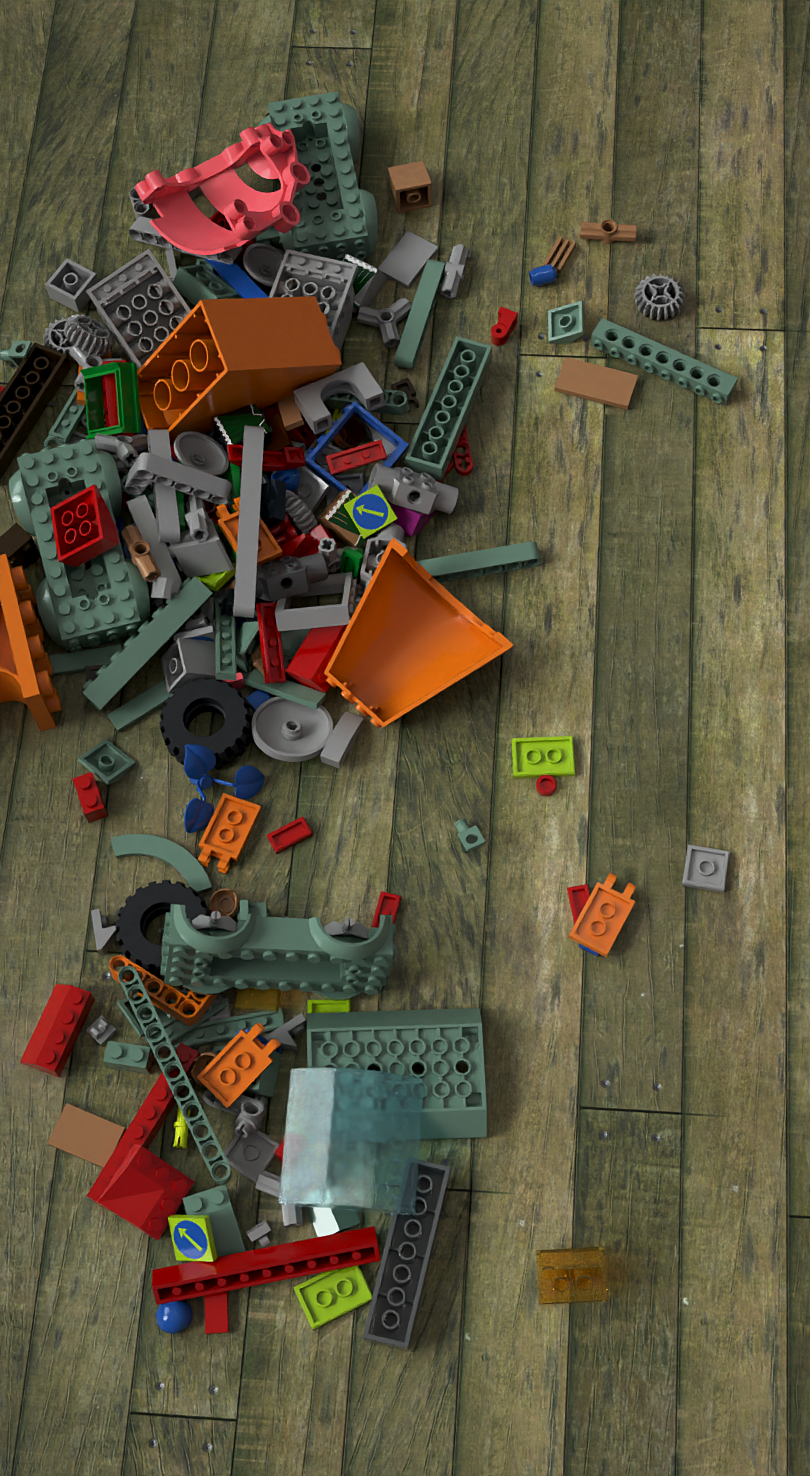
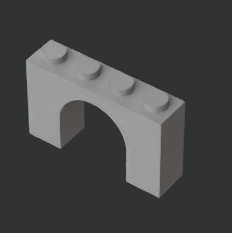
M363 362L293 391L295 404L314 434L332 428L331 414L324 405L325 400L331 395L337 393L352 394L359 399L368 412L385 405L382 389Z

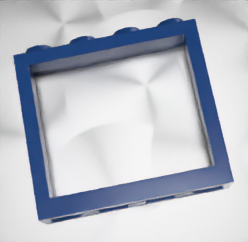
M355 401L351 405L348 404L341 412L343 415L340 419L336 418L332 422L331 430L327 434L323 433L317 441L319 443L315 449L311 448L305 456L307 458L305 460L306 465L339 492L347 488L316 464L315 461L354 414L396 447L382 464L383 466L392 468L409 446L408 443ZM369 482L364 486V488L359 492L357 496L369 490Z

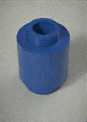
M551 264L533 268L532 271H529L530 282L532 286L536 285L537 287L555 282V278H557L556 268L552 267Z

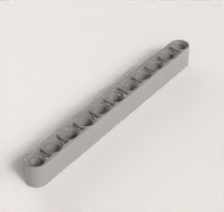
M247 425L244 426L233 616L254 618L264 427Z

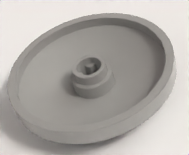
M279 696L265 701L257 708L251 725V733L256 745L265 754L288 762L306 761L320 755L333 732L332 718L322 705L315 710Z

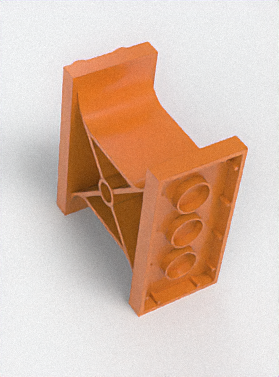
M2 554L0 555V703L19 701L26 704L40 731H45L56 727L53 713L62 710L57 688L53 687L50 677L54 675L49 655L44 651L42 644L45 641V635L40 619L36 618L34 611L37 603L31 584L28 585L23 566L12 568L7 555Z

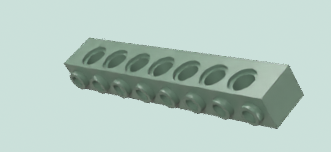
M604 318L600 320L591 335V346L597 350L605 351L615 358L625 360L629 364L636 365L648 373H654L664 380L674 382L682 388L694 391L697 395L705 396L715 403L726 406L736 390L738 378Z

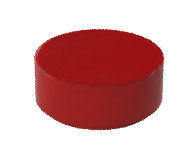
M542 775L537 779L536 790L540 795L551 796L555 793L557 782L554 777Z

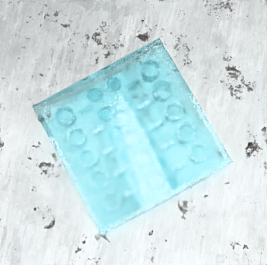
M292 1068L279 1204L415 1215L424 1079L372 1070Z

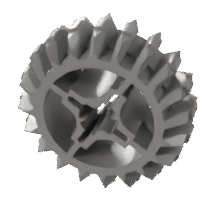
M653 273L652 278L646 276L645 280H641L640 284L637 285L634 296L635 304L639 312H643L644 317L650 315V319L656 317L658 321L660 318L667 320L668 316L673 318L675 314H679L680 309L684 306L685 290L684 287H681V282H676V277L671 279L669 274L665 277L662 273L659 276Z
M72 315L65 324L64 335L71 344H74L76 348H80L82 351L88 352V354L105 355L114 344V335L108 327L104 326L102 322L92 319L90 316Z
M62 316V320L58 321L55 319L54 324L49 323V328H45L46 334H43V344L45 347L67 355L68 360H72L75 363V359L70 355V350L74 347V344H71L64 335V328L68 319Z
M286 490L285 513L289 518L291 526L294 527L298 536L303 533L309 534L311 529L317 526L315 516L298 495Z

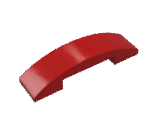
M228 444L227 450L230 463L242 467L243 445ZM284 447L282 452L263 451L262 471L289 470L306 464L303 448Z

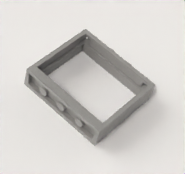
M353 573L328 574L327 580L313 583L309 592L279 599L275 610L278 631L348 625L351 616L354 614V608H356L355 599H357L356 591H358L357 579H353ZM343 593L342 604L290 609L292 598Z

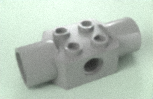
M375 464L368 484V489L378 484L384 496L392 504L428 515L434 510L451 514L458 498V488L437 482L429 474H419L407 467H396L393 469Z
M390 523L379 529L375 538L367 540L360 572L361 586L365 588L364 592L391 539H396L406 548V545L403 543L405 532L399 525Z

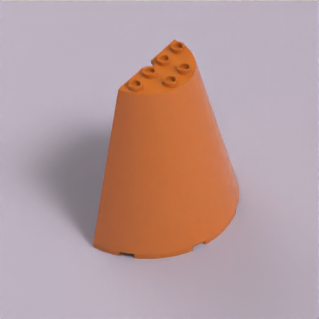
M392 538L324 674L328 676L326 681L334 688L339 686L343 690L340 694L350 703L354 704L356 702V708L367 718L370 715L372 717L370 721L379 729L381 726L383 728L498 658L509 651L514 645L499 631L495 632L491 627L483 623L416 562L415 558L405 547Z

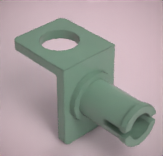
M14 340L10 350H0L1 361H12L19 367L27 356L32 342Z
M460 819L455 823V828L459 832L457 835L463 853L485 844V840L477 826L470 828L465 819Z

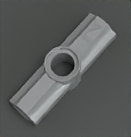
M461 244L453 246L450 260L445 266L441 295L447 299L456 297L460 282L463 281L465 276V264L469 249Z
M190 496L186 502L187 513L185 518L193 541L202 543L207 541L209 536L208 524H210V519L203 499Z

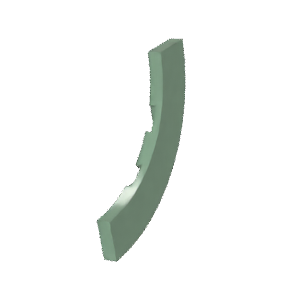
M128 834L111 838L117 859L144 855L155 857L177 869L189 887L196 890L197 894L213 890L204 868L191 853L180 845L165 838L147 834Z

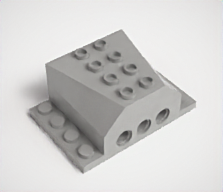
M147 249L86 290V293L97 307L99 315L114 335L121 349L131 363H137V370L141 368L191 311L150 249Z
M286 249L269 298L315 296L321 311L326 315L327 327L334 345L341 351L352 319L355 297L353 282L358 271V265Z

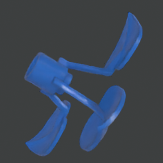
M185 745L184 771L189 777L190 782L197 786L196 791L202 797V800L193 798L185 809L184 827L186 832L193 833L208 826L214 813V807L211 803L206 802V797L202 790L209 788L212 782L235 787L236 797L249 799L255 796L262 788L264 775L257 768L247 765L241 767L236 772L235 783L213 778L207 771L215 767L216 757L214 753L201 745Z

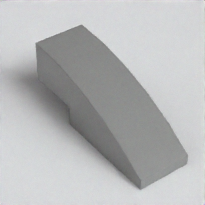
M345 712L324 746L320 755L321 762L340 769L346 755L350 753L365 719Z

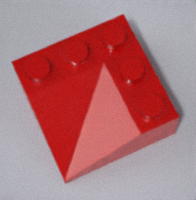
M92 485L50 508L59 562L77 567L119 545L116 525L97 485Z
M133 1144L97 1203L150 1238L159 1240L169 1224L168 1217L176 1213L183 1201L182 1198L186 1197L195 1181L143 1146Z

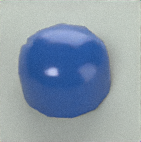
M295 468L281 470L272 474L271 479L285 482L286 490L293 492L299 486L300 474Z
M186 1300L160 1304L156 1312L157 1325L162 1331L170 1334H176L188 1328L193 1318L192 1307Z

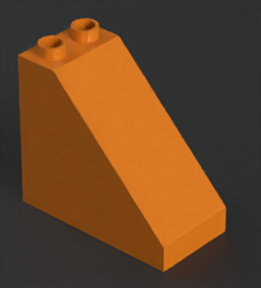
M316 297L200 300L137 371L140 411L147 430L168 429L170 444H173L177 436L183 432L193 431L204 434L213 430L212 418L252 404H256L257 408L261 410L277 403L278 400L293 395L294 390L333 374L342 365L339 348L334 345L327 327L326 315L321 311Z

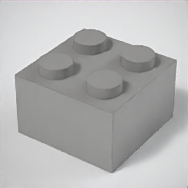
M66 258L45 286L49 298L79 313L91 299L86 290L99 281L96 273Z

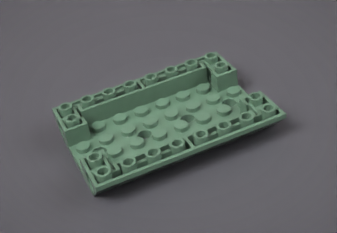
M480 1008L307 1013L310 1144L487 1137V1103ZM458 1063H465L468 1066V1071L466 1073H459L456 1070V1065ZM415 1064H421L425 1071L417 1075L413 1073L412 1067ZM370 1066H378L380 1068L379 1075L371 1076L368 1073ZM327 1067H333L336 1070V1075L328 1078L324 1075V1070Z

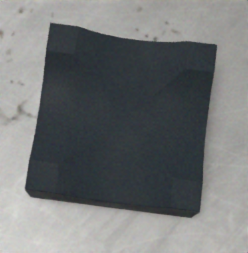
M273 479L265 484H261V519L265 525L285 521L286 483Z

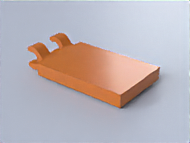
M240 497L233 500L235 502L233 504L235 513L230 514L224 504L217 506L218 511L215 512L219 519L217 524L236 554ZM261 517L259 519L257 566L281 556L283 552Z
M223 793L198 845L199 849H202L198 858L201 866L208 867L211 856L220 859L217 865L219 868L218 872L227 874L231 860L237 862L262 810L260 805Z
M609 873L604 884L597 882L568 938L604 957H607L635 904V901L630 898L636 886L628 883L623 894L612 889L617 878L612 873Z
M260 1022L256 1023L248 1033L242 1029L197 1076L226 1108H229L274 1061L270 1055L281 1045L276 1038L271 1039L266 1046L260 1042L257 1037L266 1029Z

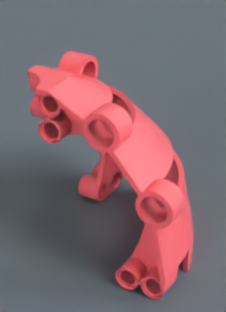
M271 123L263 124L256 128L249 127L240 133L241 142L229 146L221 154L194 168H187L175 176L166 179L163 178L160 170L150 172L145 176V180L139 182L134 187L144 205L152 203L161 218L151 220L150 224L174 246L198 255H213L235 249L267 231L272 226L281 233L289 232L300 222V213L292 204L294 195L310 182L308 169L298 162L295 137L291 130L279 131ZM248 163L258 175L267 179H279L281 189L271 193L256 191L246 185L234 169ZM200 187L209 202L225 216L232 231L217 225L206 217L192 201L189 193Z

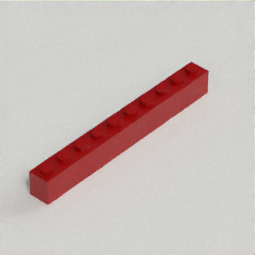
M375 1226L220 1256L214 1262L194 1261L153 1269L152 1288L156 1304L159 1305L381 1261Z

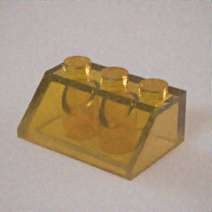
M604 1247L536 1250L539 1305L608 1301L607 1264Z

